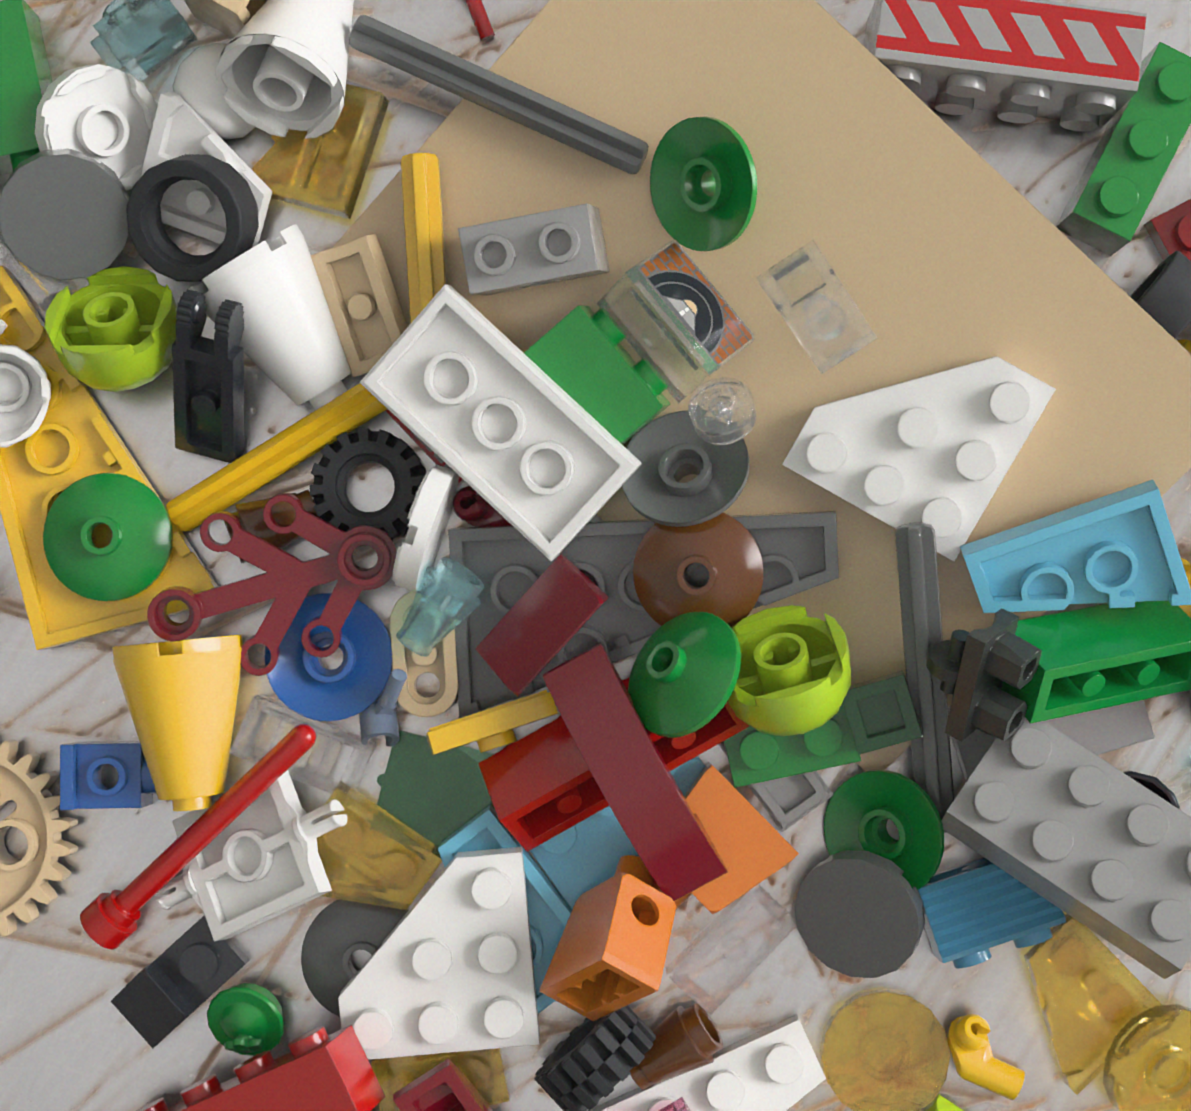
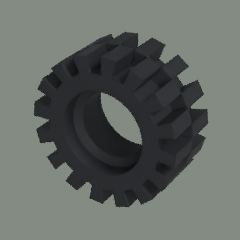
M358 428L356 433L348 434L345 432L337 436L338 441L332 446L327 444L320 453L323 456L318 464L314 463L311 474L314 475L313 485L309 484L310 496L314 497L316 503L314 509L318 517L344 532L355 526L370 525L385 531L392 540L400 535L405 536L409 529L408 523L410 519H407L409 511L426 474V469L423 467L419 456L401 438L399 439L390 432L381 429L379 431H372L369 428ZM366 463L383 465L390 471L394 480V493L391 500L385 507L374 512H364L356 509L350 503L346 494V483L349 475L355 468Z
M628 1005L595 1021L586 1017L584 1023L579 1027L576 1026L569 1033L570 1036L557 1045L554 1049L555 1052L545 1059L542 1063L543 1066L537 1070L534 1079L563 1111H586L587 1109L590 1111L603 1096L606 1098L614 1091V1086L617 1083L623 1082L631 1074L629 1071L633 1067L640 1064L644 1059L643 1054L651 1049L653 1046L652 1042L656 1039V1036Z

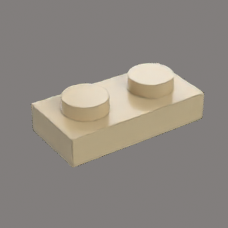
M376 234L367 235L310 255L353 377L368 373L408 327Z

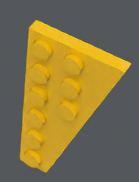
M0 266V319L8 325L0 336V344L18 346L38 359L47 373V379L51 383V399L46 416L39 429L30 437L7 448L0 447V512L36 650H46L148 622L147 611L150 602L157 594L168 587L182 586L189 588L194 593L218 587L183 532L178 530L172 523V519L170 520L173 531V543L167 565L151 586L133 597L118 601L88 599L68 589L55 576L46 559L43 531L46 517L52 504L67 487L87 476L114 473L134 478L148 486L155 493L156 491L86 385L70 375L51 345L45 330V323L10 270ZM107 524L98 525L92 533L93 543L98 548L108 546L112 540V530ZM179 600L170 601L167 605L168 616L189 611L187 605Z

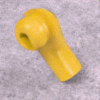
M967 1014L956 1018L948 1029L947 1044L958 1075L968 1082L1014 1100L1022 1088L1025 1077L1024 1070L993 1057L987 1036L991 1030L984 1018L975 1014Z

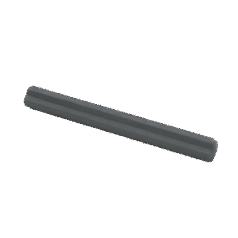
M360 15L353 25L349 44L360 52L629 174H637L646 159L649 146L645 141L367 15Z
M914 522L898 526L895 531L906 682L922 732L921 738L911 740L914 782L932 799L942 820L954 801L950 736L944 733L948 720L947 694L940 689L941 680L932 675L926 667L928 649L932 644L943 641L935 530L931 524Z

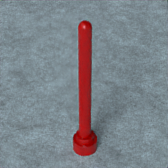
M307 724L295 726L122 891L113 890L111 893L99 894L80 913L81 924L89 937L100 946L111 950L117 949L137 929V920L141 916L140 909L315 744L316 733L314 729Z

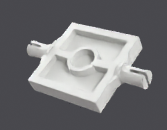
M287 770L183 868V874L172 878L154 896L166 895L156 901L161 908L168 910L174 905L193 897L204 911L213 940L220 941L236 936L332 891L318 853L316 838L346 825V814L335 815L345 809L339 801L334 799L328 804L306 813L301 807L289 771ZM219 798L213 800V801H212V805H213ZM209 808L193 810L173 820L172 823L177 837L187 830Z

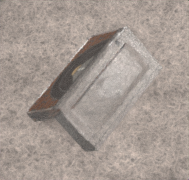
M674 240L668 242L625 272L597 303L599 308L603 307L626 333L627 337L625 339L641 359L645 357L669 385L667 390L678 404L755 340V336L680 244Z

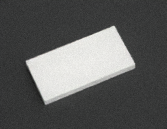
M445 284L360 381L374 397L550 561L554 560L642 464L451 285Z

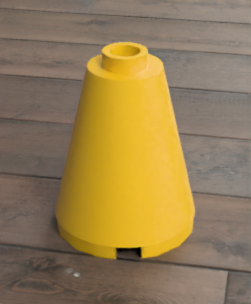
M242 634L112 647L115 670L158 799L172 800L173 811L210 808L212 806V795L225 792L242 667L240 664L241 647L243 645Z

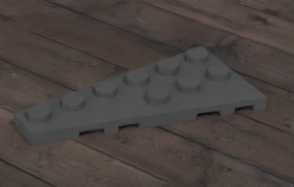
M836 511L732 516L751 533L759 547L763 560V585L754 608L762 605L766 606L839 578ZM649 519L588 522L562 550L561 553L608 595L609 598L518 697L506 687L475 648L555 559L550 561L513 525L449 529L452 604L459 683V718L509 700H515L546 687L547 685L542 677L544 673L599 643L604 647L612 663L639 653L646 641L661 627L649 616L640 603L633 580V565L636 551L643 537L655 522ZM691 563L685 568L684 576L690 585L701 587L709 581V571L703 564Z

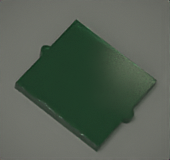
M399 729L400 739L391 748L386 771L377 777V783L382 787L370 831L438 849L439 844L486 807L491 805L495 810L478 765L479 762L492 756L494 753H480L478 749L461 746L433 756L426 736Z

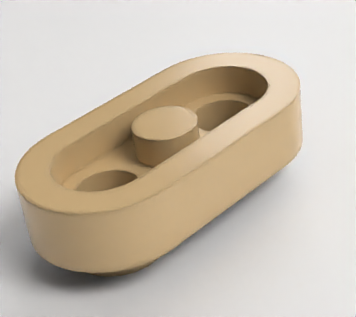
M421 589L420 592L411 591L403 595L395 603L390 615L393 670L401 669L407 674V679L398 697V702L412 715L433 717L447 711L454 704L458 696L459 683L453 608L449 601L439 593ZM423 609L431 611L436 619L434 629L427 634L417 632L413 626L414 615ZM423 673H432L439 679L440 688L433 697H425L417 689V680Z

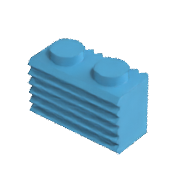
M986 858L973 860L970 863L938 872L925 886L918 889L923 900L924 927L933 954L942 963L953 961L954 967L957 969L971 967L987 961L992 957L989 948L1012 940L1016 948L1029 947L1045 942L1053 936L1050 927L1066 922V917L1060 908Z

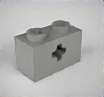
M587 203L458 228L470 294L491 295L610 272L599 208Z

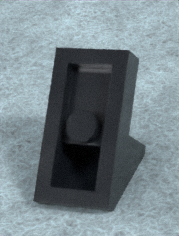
M204 915L156 960L143 968L110 1002L153 1049L250 960L230 938L214 941Z

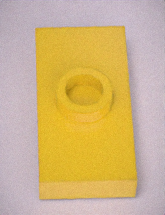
M544 690L429 728L426 737L433 756L476 741L480 753L516 742L517 739L513 729L558 714L550 692Z

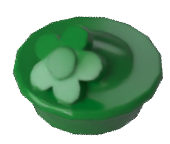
M241 983L219 992L211 1000L207 1010L208 1027L215 1039L226 1050L240 1055L255 1056L267 1050L271 1051L280 1043L284 1033L280 1003L268 989L257 984Z

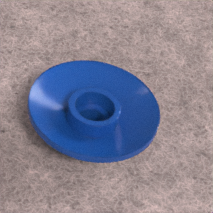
M321 593L305 597L279 645L280 658L271 672L266 674L273 691L288 708L299 715L318 721L347 719L367 709L385 689L393 665L391 639L384 623L370 607L359 600H356L341 628L342 639L339 648L343 653V661L338 668L329 669L325 667L320 657L312 656L304 649L301 640L303 629L311 619L321 616L332 593ZM316 626L310 631V639L318 647L324 648L331 645L334 641L332 631L326 626ZM265 646L264 662L266 665L271 661V652Z

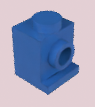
M91 741L60 745V810L143 808L153 804V794H156V790L139 741ZM105 764L114 766L118 772V782L113 788H108L102 784V766Z

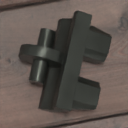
M1000 609L995 613L992 626L986 629L973 630L970 633L961 629L954 630L951 640L936 642L928 649L926 658L927 669L932 675L941 680V691L953 695L944 733L962 742L978 729L1006 741L1023 725L1028 705L1025 701L1001 690L1002 685L1005 682L1020 690L1030 682L1038 669L1042 650L1015 635L1019 616Z

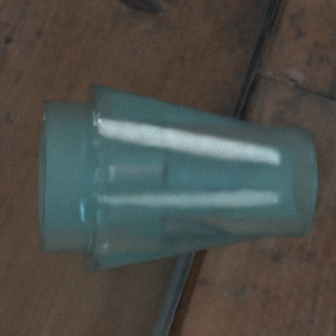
M442 557L436 567L428 566L404 624L396 634L398 640L412 652L428 657L442 639L481 605L478 596L485 588L483 582L468 568L447 557Z

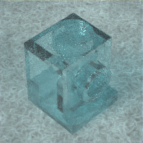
M114 0L105 8L102 14L103 18L93 25L99 35L90 41V44L107 66L119 70L125 67L131 75L142 81L194 42L197 37L170 0Z

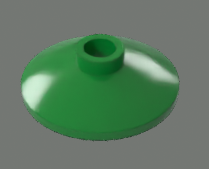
M707 116L687 118L671 127L662 137L654 153L650 170L651 198L659 221L675 241L695 251L706 252L722 249L736 241L745 231L753 216L756 205L757 175L752 155L746 143L727 123Z
M114 473L87 476L67 487L52 504L46 517L43 531L46 559L55 576L74 593L98 601L123 600L146 590L158 579L166 567L173 543L170 516L157 494L134 478ZM100 524H107L112 530V540L104 548H98L92 540V533Z
M690 612L666 622L646 641L632 667L628 692L633 700L636 712L648 731L661 737H681L702 728L722 710L736 686L741 666V649L734 630L728 623L714 614Z
M888 770L866 771L843 782L834 792L828 803L824 818V837L829 856L843 850L872 852L894 862L904 871L902 876L909 882L911 888L913 889L915 885L917 890L925 886L935 875L944 852L943 824L932 799L913 780ZM888 819L892 820L899 832V840L889 835L886 827Z

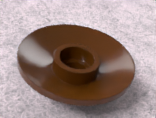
M724 512L711 520L691 526L675 527L655 523L640 542L633 565V580L639 601L649 616L661 626L685 613L708 612L718 616L733 628L743 618H746L754 608L760 596L764 578L763 560L755 539L738 520ZM701 563L708 569L709 581L705 585L694 587L686 581L684 572L689 564Z

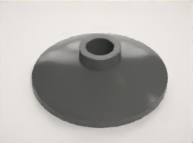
M696 410L666 414L644 426L629 442L626 449L642 464L627 479L622 488L632 507L639 514L655 523L681 527L706 522L727 510L742 493L750 469L747 446L739 431L730 422L715 414ZM686 475H698L689 482H679Z
M358 893L334 901L313 920L303 941L301 965L303 976L310 992L325 1009L340 1017L338 997L342 989L358 972L351 964L352 953L357 950H365L373 956L382 945L384 939L409 911L405 906L383 895Z

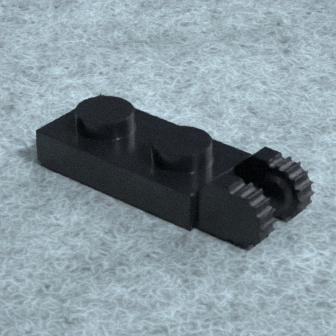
M187 289L180 296L176 310V340L172 344L175 448L231 463L240 458L244 453V347L239 346L244 331V306L240 302L225 299L224 302L222 301L214 321V340L202 337L207 319L205 296H203L204 293Z

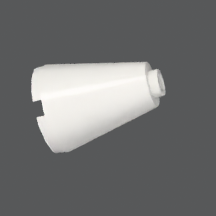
M267 0L226 45L215 69L216 80L221 77L227 88L223 98L228 106L247 123L271 135L286 137L288 129L307 131L305 139L317 138L333 129L343 110L350 47L349 37L354 0Z
M295 224L280 232L287 244L283 243L280 236L268 244L266 241H263L203 278V283L191 286L188 290L204 293L206 315L213 322L215 321L219 306H221L222 301L224 302L225 299L242 303V306H244V331L239 346L244 347V353L297 406L309 400L313 408L317 410L347 391L341 380L350 375L351 371L304 235Z

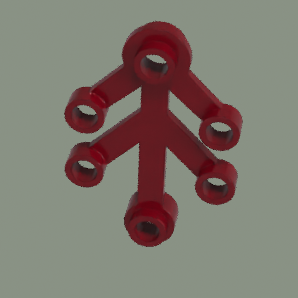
M290 493L277 494L266 503L263 510V518L267 527L280 534L292 531L329 553L315 559L302 561L242 529L239 519L234 514L227 511H218L208 516L200 527V537L203 544L215 552L228 551L266 573L197 593L182 586L168 587L157 594L150 602L147 611L148 623L152 631L160 638L167 641H181L190 637L199 628L204 618L275 598L256 635L249 637L241 647L240 664L242 668L249 674L262 676L271 672L280 658L279 645L310 588L338 580L321 616L311 619L303 629L301 636L302 645L310 655L320 658L327 657L338 649L342 639L341 628L361 591L379 588L392 577L397 553L396 546L391 537L380 528L370 525H359L344 532L305 511L302 502L295 495ZM282 501L290 503L296 511L294 522L289 525L277 523L272 516L274 504ZM224 520L230 524L233 536L229 542L219 543L211 537L210 525L213 521ZM363 545L372 547L378 556L377 563L367 569L359 567L353 559V552L357 547ZM179 600L187 605L189 609L187 621L178 623L169 618L167 605L170 601ZM316 626H326L332 631L334 641L328 647H318L312 643L310 631ZM254 644L265 645L271 652V661L262 666L254 664L248 656L249 647Z

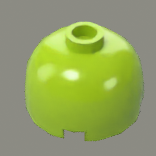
M126 266L103 269L87 277L89 285L79 289L71 295L68 286L57 293L46 310L45 330L53 349L65 369L79 381L96 390L116 392L135 389L153 381L171 364L172 344L176 340L177 319L175 318L177 315V305L167 284L166 287L160 285L155 273L147 269Z
M788 605L764 609L743 618L733 627L740 644L741 666L736 686L728 703L739 719L761 733L790 736L804 734L824 725L839 711L851 686V667L846 634L835 618L824 613L825 621L815 617H808L805 607Z

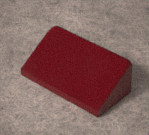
M561 553L475 650L506 687L518 697L603 605L609 596Z

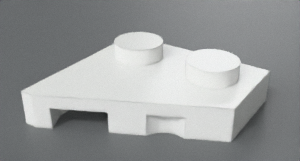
M173 92L160 94L140 178L149 168L185 154L210 155L229 163L248 182L257 202L259 228L252 248L255 247L260 240L273 191L180 95ZM181 180L172 184L164 193L161 201L162 223L221 244L226 234V218L218 197L205 184L197 180Z

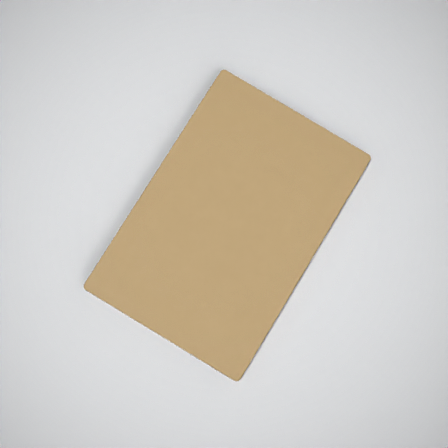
M549 0L491 66L489 71L645 141L649 146L648 153L637 174H629L464 98L416 152L435 154L439 159L446 285H451L523 353L578 305L589 306L594 313L603 307L626 333L627 337L620 344L636 363L645 357L659 371L669 385L662 394L671 405L653 420L678 411H704L724 418L743 437L750 460L749 475L742 493L724 513L733 516L836 511L839 578L766 606L762 605L754 608L748 616L768 608L795 605L805 607L808 617H815L825 621L824 613L835 618L846 634L850 652L851 685L899 671L904 672L906 679L895 542L896 529L782 465L814 407L994 356H998L1056 389L965 544L1152 479L1159 488L1162 497L1191 468V354L815 0ZM704 116L713 117L727 123L742 137L752 155L757 175V200L753 216L747 228L732 244L722 249L706 252L686 248L667 233L655 212L650 191L651 164L662 137L678 122L687 118ZM400 170L333 247L367 235H377L406 323L409 326L410 313ZM586 203L599 208L610 272L491 295L470 294L458 228ZM673 243L680 248L752 336L751 340L718 365L637 269ZM632 438L629 439L625 444H623L625 448H627ZM686 475L679 482H689L698 475ZM622 486L596 513L603 521L647 519L632 507L625 496ZM960 551L955 561L937 552L943 641L951 640L954 630L961 629L970 633L973 630L986 629L992 626L995 613L983 612L962 551ZM1046 611L1011 613L1019 616V620L1042 616ZM947 694L948 708L951 706L953 695ZM911 740L860 754L861 761L856 763L865 772L886 770L911 745Z

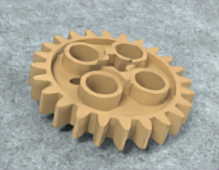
M14 739L6 740L0 745V810L9 800H13L16 803V810L0 821V934L3 937L17 931L15 915L27 924L40 917L34 900L44 904L56 901L59 896L48 881H63L70 877L71 872L57 861L59 857L75 853L78 850L77 845L61 840V832L78 825V819L59 817L60 794L52 796L48 790L59 776L58 772L52 771L39 776L34 773L41 756L37 752L29 753L19 761L16 760L18 741ZM11 826L21 830L27 839L28 849L22 860L12 857L5 848L4 837L6 831Z

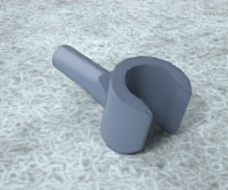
M394 669L382 696L378 701H375L367 709L359 713L362 745H367L370 738L385 735L386 746L391 747L399 742L396 702L407 679L405 671Z

